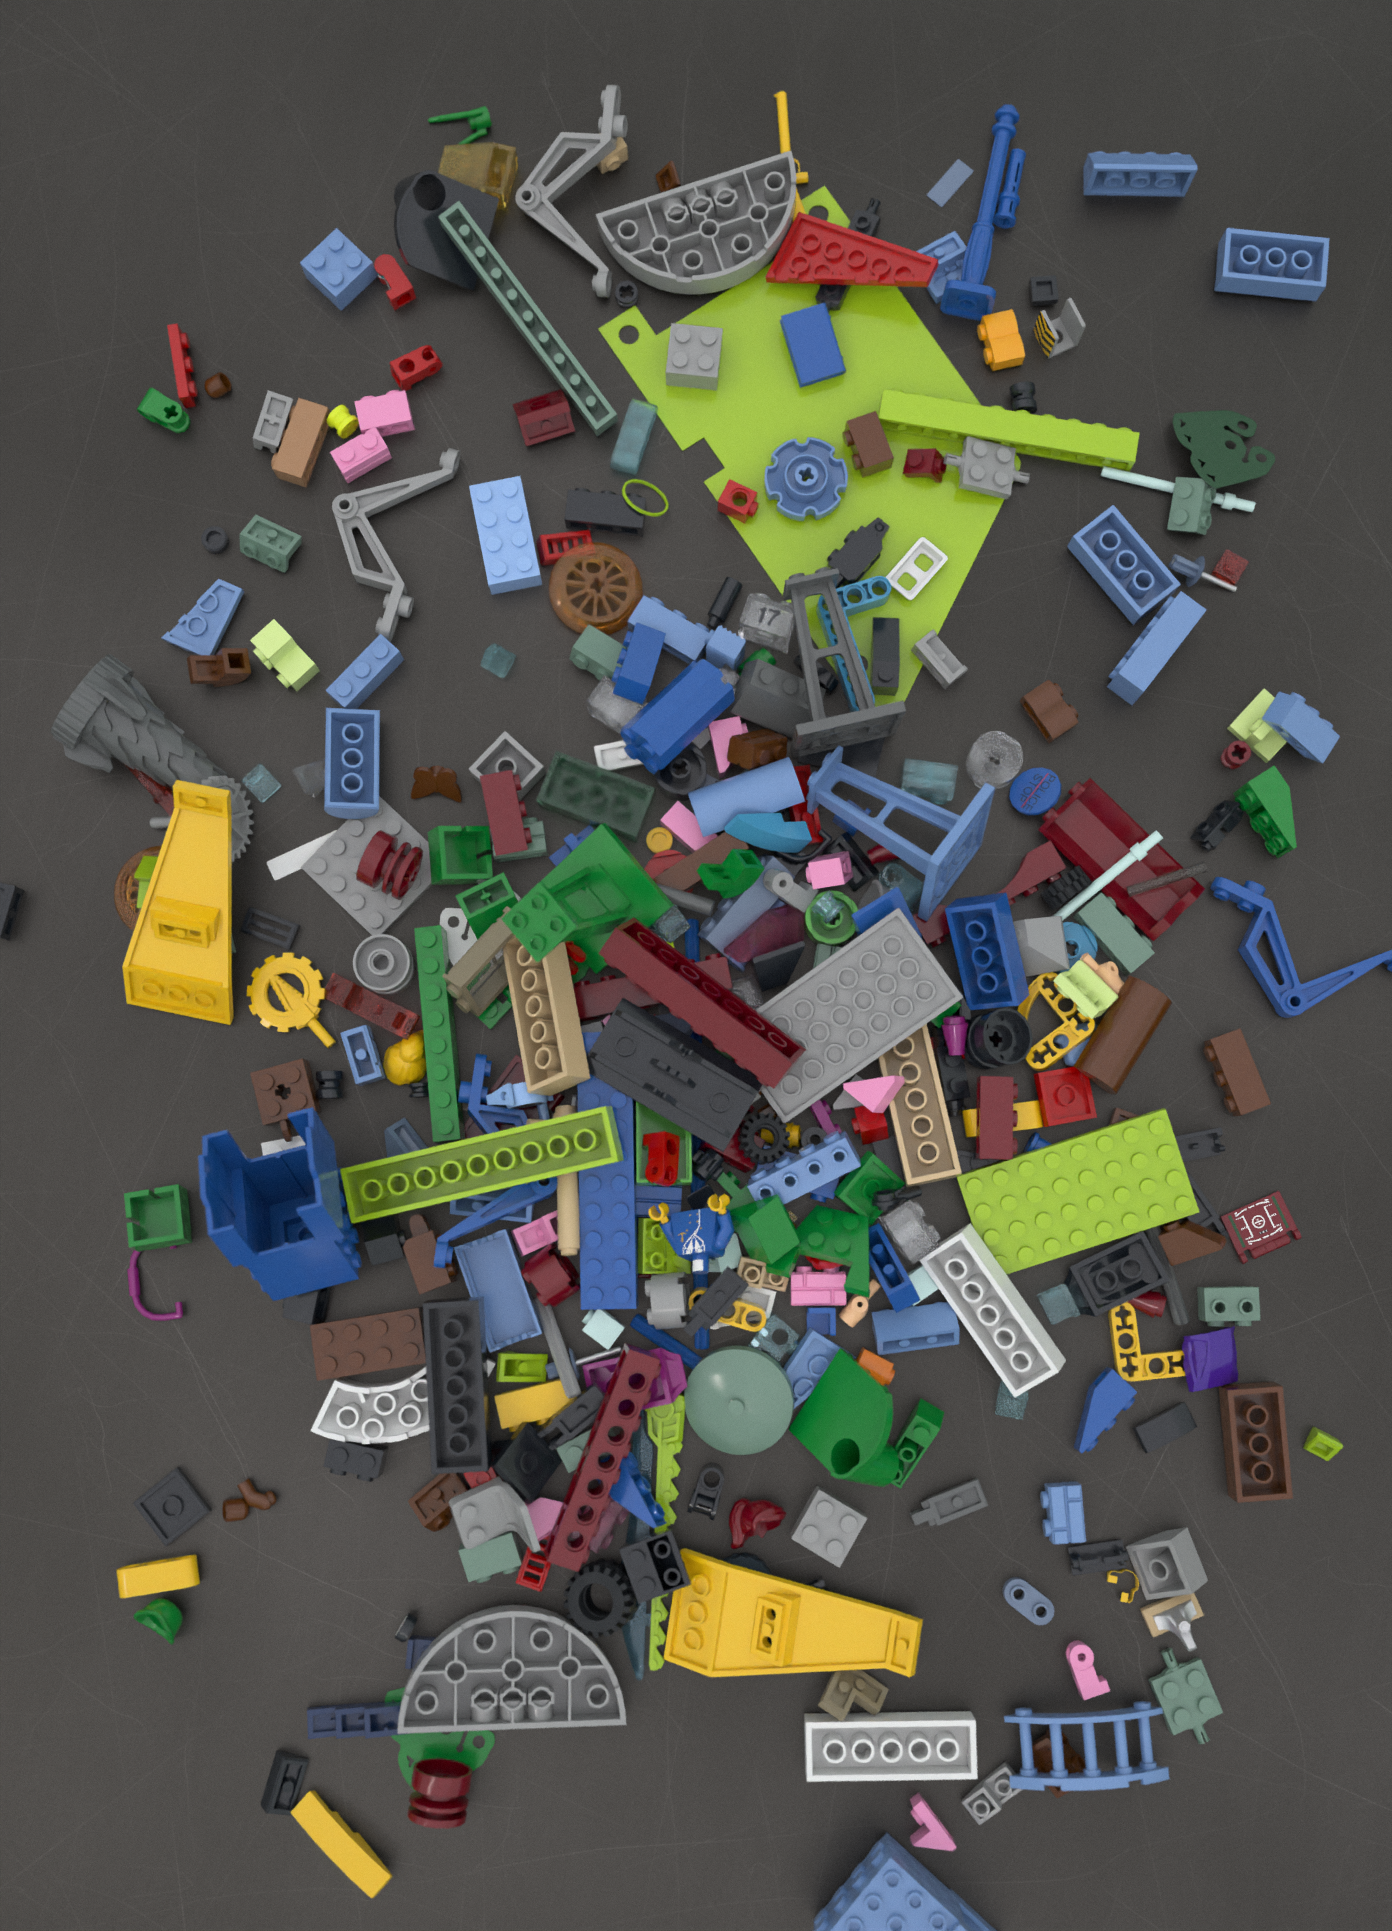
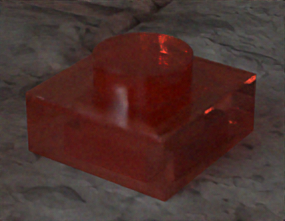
M1226 549L1211 574L1235 586L1249 561Z

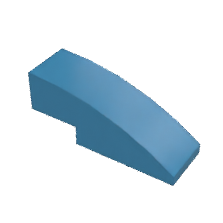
M781 813L737 814L724 827L726 833L741 841L778 852L798 853L812 841L806 821L784 822Z

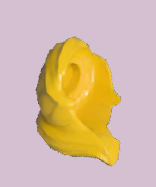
M423 1030L408 1034L402 1041L388 1047L386 1050L383 1068L386 1078L393 1084L401 1086L403 1084L418 1083L426 1074Z

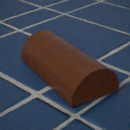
M1129 976L1117 994L1118 998L1109 1007L1074 1064L1076 1069L1112 1095H1117L1172 1005V1001L1164 993L1132 976Z

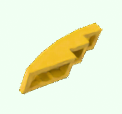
M315 1790L309 1791L290 1812L326 1855L370 1898H374L393 1877L359 1833H353L337 1811L331 1812Z

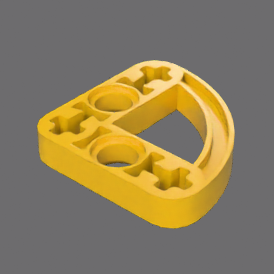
M1054 972L1041 974L1028 987L1030 995L1018 1006L1017 1010L1028 1022L1031 1007L1038 995L1041 994L1064 1022L1031 1047L1025 1060L1036 1071L1048 1069L1088 1039L1095 1030L1094 1020L1083 1016L1081 1013L1077 1014L1078 1018L1083 1023L1089 1022L1087 1025L1088 1031L1085 1032L1083 1029L1077 1031V1021L1074 1018L1070 1021L1067 1020V1018L1077 1013V1004L1073 1001L1074 1006L1071 1011H1061L1058 1008L1060 1000L1066 997L1058 991V985L1055 982L1054 987L1060 993L1056 997L1050 988L1043 989L1045 986L1044 980L1048 979L1051 982L1058 976ZM1058 1035L1066 1036L1069 1040L1068 1046L1064 1049L1056 1048L1053 1044L1054 1038ZM1049 1043L1051 1050L1056 1055L1052 1057L1049 1052L1044 1056L1045 1063H1033L1032 1061L1035 1060L1034 1053L1038 1052L1040 1055L1045 1053L1047 1048L1044 1045Z

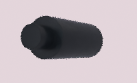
M731 577L725 578L708 612L710 619L707 625L710 628L716 629L719 622H725L743 587L736 579Z

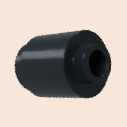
M819 1127L808 1128L800 1138V1148L811 1144V1136L818 1137L820 1143L824 1142L823 1138L827 1136L826 1132Z

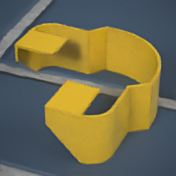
M1126 1568L1107 1571V1581L1117 1584L1118 1577L1110 1575L1111 1572L1122 1573L1125 1570L1133 1572ZM1134 1573L1133 1575L1136 1580L1135 1588L1131 1589L1129 1599V1594L1122 1592L1121 1602H1132L1134 1592L1139 1588V1581Z

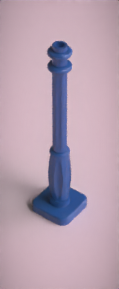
M1009 104L1003 105L995 113L997 123L992 127V134L995 139L978 219L972 226V232L965 251L961 281L949 280L945 284L940 310L945 314L981 321L982 316L991 314L993 310L996 291L990 286L983 285L991 257L992 239L995 231L992 222L1009 142L1016 135L1014 125L1020 119L1016 108Z

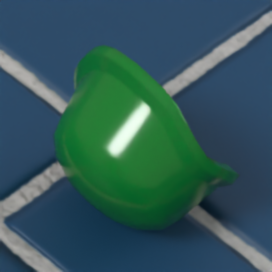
M156 1598L134 1614V1619L137 1622L152 1629L173 1645L174 1637L183 1622L182 1613L174 1603L164 1598Z

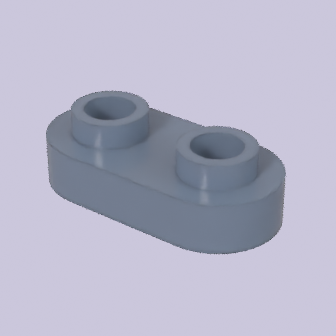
M1013 1577L1005 1582L1003 1596L1013 1608L1036 1625H1045L1052 1620L1054 1606L1046 1596L1020 1577ZM1016 1589H1022L1023 1591L1020 1598L1014 1597ZM1040 1606L1045 1607L1043 1615L1036 1614V1609Z

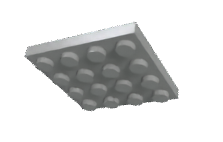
M380 796L379 811L376 815L363 819H348L301 866L312 879L372 936L385 934L432 886L428 841ZM380 830L398 838L397 850L405 842L411 844V849L417 846L423 850V859L418 876L401 900L393 898L392 892L388 895L382 892L383 880L376 888H371L356 880L362 855L372 837Z

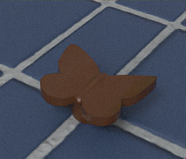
M421 766L415 769L413 778L416 781L413 783L411 791L412 799L421 798L433 792H439L454 801L461 802L462 794L458 784L455 783L457 774L454 770L442 766H432L430 768Z

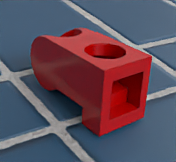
M383 254L376 258L374 267L378 279L389 288L386 294L394 311L414 300L416 295L413 286L396 260L388 254Z
M425 345L391 361L390 370L401 391L406 392L412 389L411 385L437 373L443 364L432 346Z
M666 1131L644 1134L643 1145L649 1147V1163L645 1170L647 1180L658 1185L671 1186L678 1176L680 1136Z

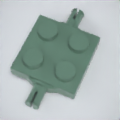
M1166 1648L1161 1651L1167 1668L1160 1674L1148 1679L1159 1707H1162V1715L1169 1732L1174 1736L1187 1729H1193L1198 1744H1204L1210 1739L1203 1724L1207 1720L1222 1714L1223 1711L1202 1660L1196 1657L1184 1663H1177L1172 1648Z

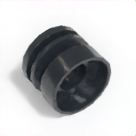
M1010 1008L997 1009L976 1015L966 1021L968 1026L965 1054L963 1055L976 1068L989 1070L1017 1064L1025 1059L1031 1050L1033 1040L1031 1027L1026 1018L1016 1010Z

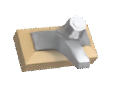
M1194 1593L1165 1597L1140 1608L1153 1638L1167 1631H1172L1189 1652L1197 1649L1191 1631V1621L1204 1616Z

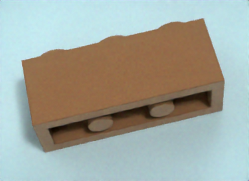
M298 398L296 406H292L289 413V425L283 431L280 449L278 453L276 452L273 455L271 462L272 469L277 478L307 488L329 429V425L326 423L327 417L330 414L328 407Z

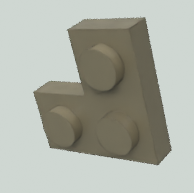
M861 1669L833 1671L818 1706L841 1722L846 1718L853 1701L875 1716L880 1711L889 1689Z

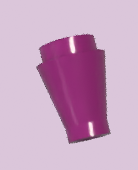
M965 1016L943 1017L941 1027L949 1055L965 1054L968 1022H965Z

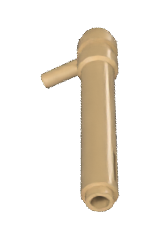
M572 1105L555 1107L553 1118L578 1113L577 1107ZM527 1119L526 1125L545 1120ZM578 1171L557 1176L558 1250H561L562 1256L577 1255V1250L580 1249Z

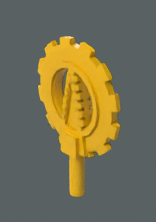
M283 953V957L276 958L275 955H272L264 960L266 964L261 968L256 967L251 975L254 977L252 985L247 986V997L251 996L252 1004L249 1005L254 1016L258 1014L262 1019L260 1023L270 1029L271 1025L278 1027V1032H289V1028L296 1027L297 1030L309 1027L327 1048H331L336 1041L317 1020L319 1018L318 1014L321 1011V1008L318 1007L320 1000H325V988H321L320 983L323 977L319 969L314 970L310 966L312 961L304 956L301 959L294 958L295 953ZM291 973L300 978L304 987V994L287 983L279 975ZM270 984L273 986L272 988L286 1012L278 1011L271 1005L268 997Z

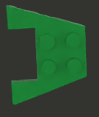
M816 1205L796 1229L801 1239L800 1243L773 1264L767 1263L765 1266L767 1273L787 1278L791 1277L799 1255L850 1266L851 1268L844 1284L845 1292L869 1298V1218Z

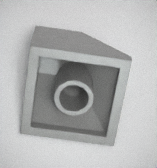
M1062 916L1024 919L1013 922L1025 977L1070 969Z

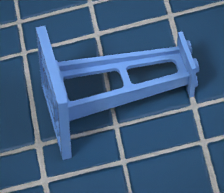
M838 745L833 753L829 752L825 756L818 772L814 771L808 779L807 812L812 814L819 804L823 805L926 875L918 917L928 921L982 846L995 787L985 783L964 813L959 816L842 764L843 747ZM843 781L886 802V805L877 817L872 818L833 794L831 789L837 782ZM901 809L948 832L933 855L928 854L884 825V822L893 810Z

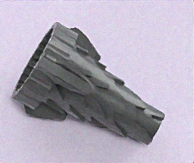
M112 654L102 658L79 683L57 715L51 728L53 738L64 746L65 757L111 773L114 769L112 758H115L133 770L137 769L144 772L163 786L168 784L172 788L176 780L202 785L201 780L208 779L209 776H227L228 774L209 760L200 747L184 737L185 731L163 716L165 713L154 705L145 688L133 677L134 671Z

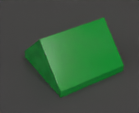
M779 1194L729 1210L732 1223L747 1253L754 1260L773 1264L801 1241Z

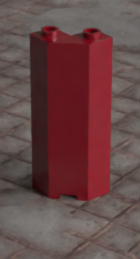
M1089 778L1083 785L1078 782L1068 792L1071 797L1058 810L1051 808L1042 819L1045 823L1038 830L1049 841L1051 840L1076 867L1079 865L1088 878L1094 882L1130 852L1129 849L1137 842L1140 844L1150 835ZM1158 843L1147 851V856L1140 861L1137 859L1101 889L1107 897H1111L1115 901L1116 906L1152 941L1156 940L1166 931L1178 916L1195 902L1205 890Z

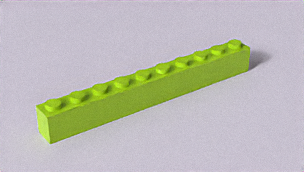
M897 388L883 389L878 413L881 426L886 431L962 444L968 436L1016 448L1015 453L1102 468L1107 466L1127 472L1131 470L1135 463L1139 433L1133 432L1129 428H1109L1101 423H1081L1077 419L1062 420L1049 414L1039 416L1030 414V412L1025 410H1005L1001 406L986 407L973 401L963 403L954 401L949 397H929L925 393L910 394Z

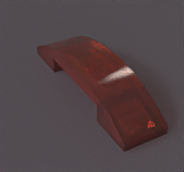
M335 973L332 974L325 987V999L406 1040L409 1039L420 1018L419 1015Z

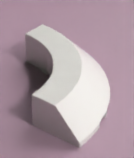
M487 1357L489 1377L496 1363ZM426 1365L405 1378L385 1383H365L345 1377H338L326 1397L311 1432L342 1442L370 1444L401 1441L429 1431Z

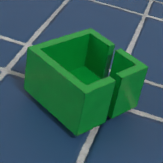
M437 826L428 832L431 885L480 884L493 878L491 855H485L479 859L476 857L491 850L489 826H465L463 828L461 826Z
M177 1184L154 1188V1192L147 1189L124 1193L126 1218L134 1222H140V1226L133 1222L127 1223L129 1248L140 1252L192 1243L187 1189Z

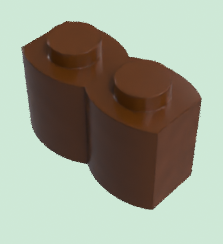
M1049 679L1024 695L1020 703L1029 717L1035 722L1046 741L1051 743L1075 727L1079 722L1076 709L1071 704L1067 705L1062 698L1063 691L1057 683H1052Z

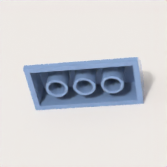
M1102 151L1088 153L1083 166L1084 195L1185 197L1197 172V164L1191 155H1182L1178 152L1171 154H1156L1154 152L1144 154L1120 152L1115 154Z

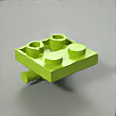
M638 1218V1274L675 1272L691 1274V1261L685 1260L675 1253L659 1225L661 1221H655L651 1218Z

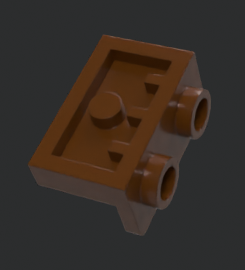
M458 1473L439 1474L410 1498L408 1503L422 1525L436 1532L444 1529L450 1523V1519L453 1518L449 1506L450 1499L470 1489H468Z
M1048 1726L1046 1734L1032 1742L1034 1767L1037 1768V1772L1051 1773L1053 1769L1050 1726ZM1062 1732L1065 1769L1068 1770V1773H1084L1083 1769L1086 1768L1085 1760L1073 1750L1066 1735ZM1048 1786L1057 1799L1070 1792L1061 1791V1786Z

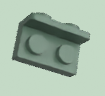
M255 515L240 533V552L283 573L288 570L289 558L302 543V536L258 515Z

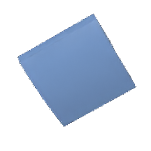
M955 231L916 251L938 259L939 266L929 286L926 287L936 304L942 301L947 281H961L962 265L967 247Z

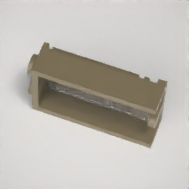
M506 906L503 910L504 914L502 915V917L506 913H508L511 910V908ZM499 917L496 920L497 922L493 923L449 970L448 975L444 973L442 976L448 985L447 991L457 999L456 1005L463 1012L468 1013L470 1011L478 1017L509 984L502 948L514 934Z

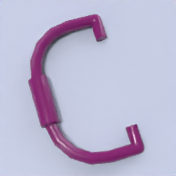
M177 1245L170 1246V1249H177ZM134 1250L130 1257V1266L127 1269L129 1296H132L136 1309L142 1316L155 1321L182 1318V1302L175 1303L176 1312L166 1314H154L146 1310L141 1304L139 1295H141L139 1271L136 1268L140 1252Z

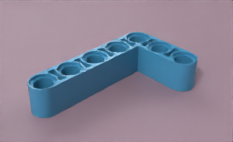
M875 576L836 589L874 703V694L847 617L880 607L888 601L891 583L883 576ZM880 587L884 590L885 594L875 595L872 589ZM821 595L816 611L827 645L831 647L837 645L838 640L836 635L830 630L833 628L829 611L822 607L826 602ZM856 595L859 597L860 602L851 603L847 597ZM833 655L831 657L850 712L859 711V707L855 704L856 698L852 685L847 680L849 675L844 659L839 655Z

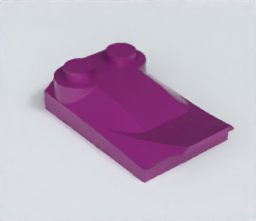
M662 1347L647 1350L656 1353L659 1357L661 1370L658 1378L652 1380L649 1388L651 1390L649 1402L646 1406L643 1405L641 1410L674 1403L678 1395L687 1387L686 1375L680 1354L669 1352ZM619 1357L582 1365L587 1387L595 1382L606 1393ZM632 1374L628 1382L630 1384L639 1382L641 1374ZM625 1399L621 1401L618 1409H628L631 1405V1400Z

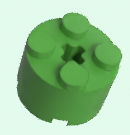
M831 890L818 894L812 900L804 915V928L808 937L816 945L820 943L839 947L847 943L856 931L851 915L857 912L858 908L852 899L839 891ZM828 914H832L833 918L838 919L834 925H830L829 921H825Z

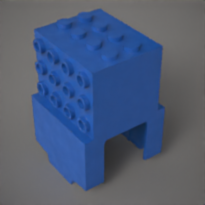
M313 1107L288 1113V1118L305 1145L261 1157L247 1158L228 1130L202 1136V1155L198 1156L201 1200L206 1209L208 1235L233 1267L243 1265L244 1268L247 1267L250 1270L253 1280H257L260 1283L262 1291L267 1292L273 1301L359 1279L358 1268L362 1266L359 1252L356 1251L355 1244L359 1243V1237L356 1228L353 1227V1223L351 1224L340 1172L342 1167L338 1168L336 1163L335 1144Z

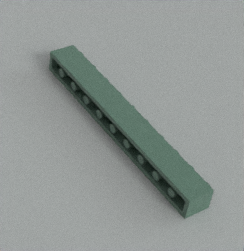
M460 201L439 215L438 218L442 228L597 437L618 421L617 413Z

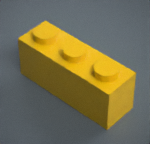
M560 1378L498 1393L494 1396L501 1428H509L510 1432L516 1431L523 1422L536 1421V1425L544 1424L574 1399L568 1398L565 1395Z

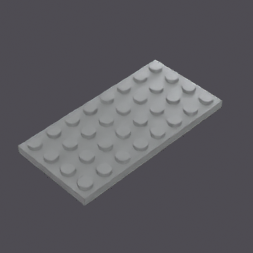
M900 908L894 910L755 1010L806 1049L789 1074L774 1089L771 1086L762 1085L764 1088L761 1092L783 1123L791 1120L963 998L960 991Z

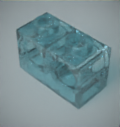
M772 1313L764 1327L754 1335L746 1346L767 1351L770 1357L781 1366L782 1363L779 1360L785 1353L790 1355L800 1343L796 1339L800 1335L776 1314ZM777 1329H784L787 1332V1340L782 1344H777L772 1340V1334Z

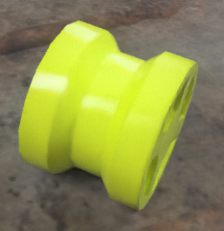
M339 405L334 408L326 420V423L331 428H335L337 434L343 439L349 437L359 425L358 418L355 415H350L349 409L345 405Z

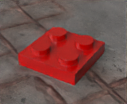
M1069 1067L1034 1074L1044 1127L1097 1118L1090 1080L1078 1069Z

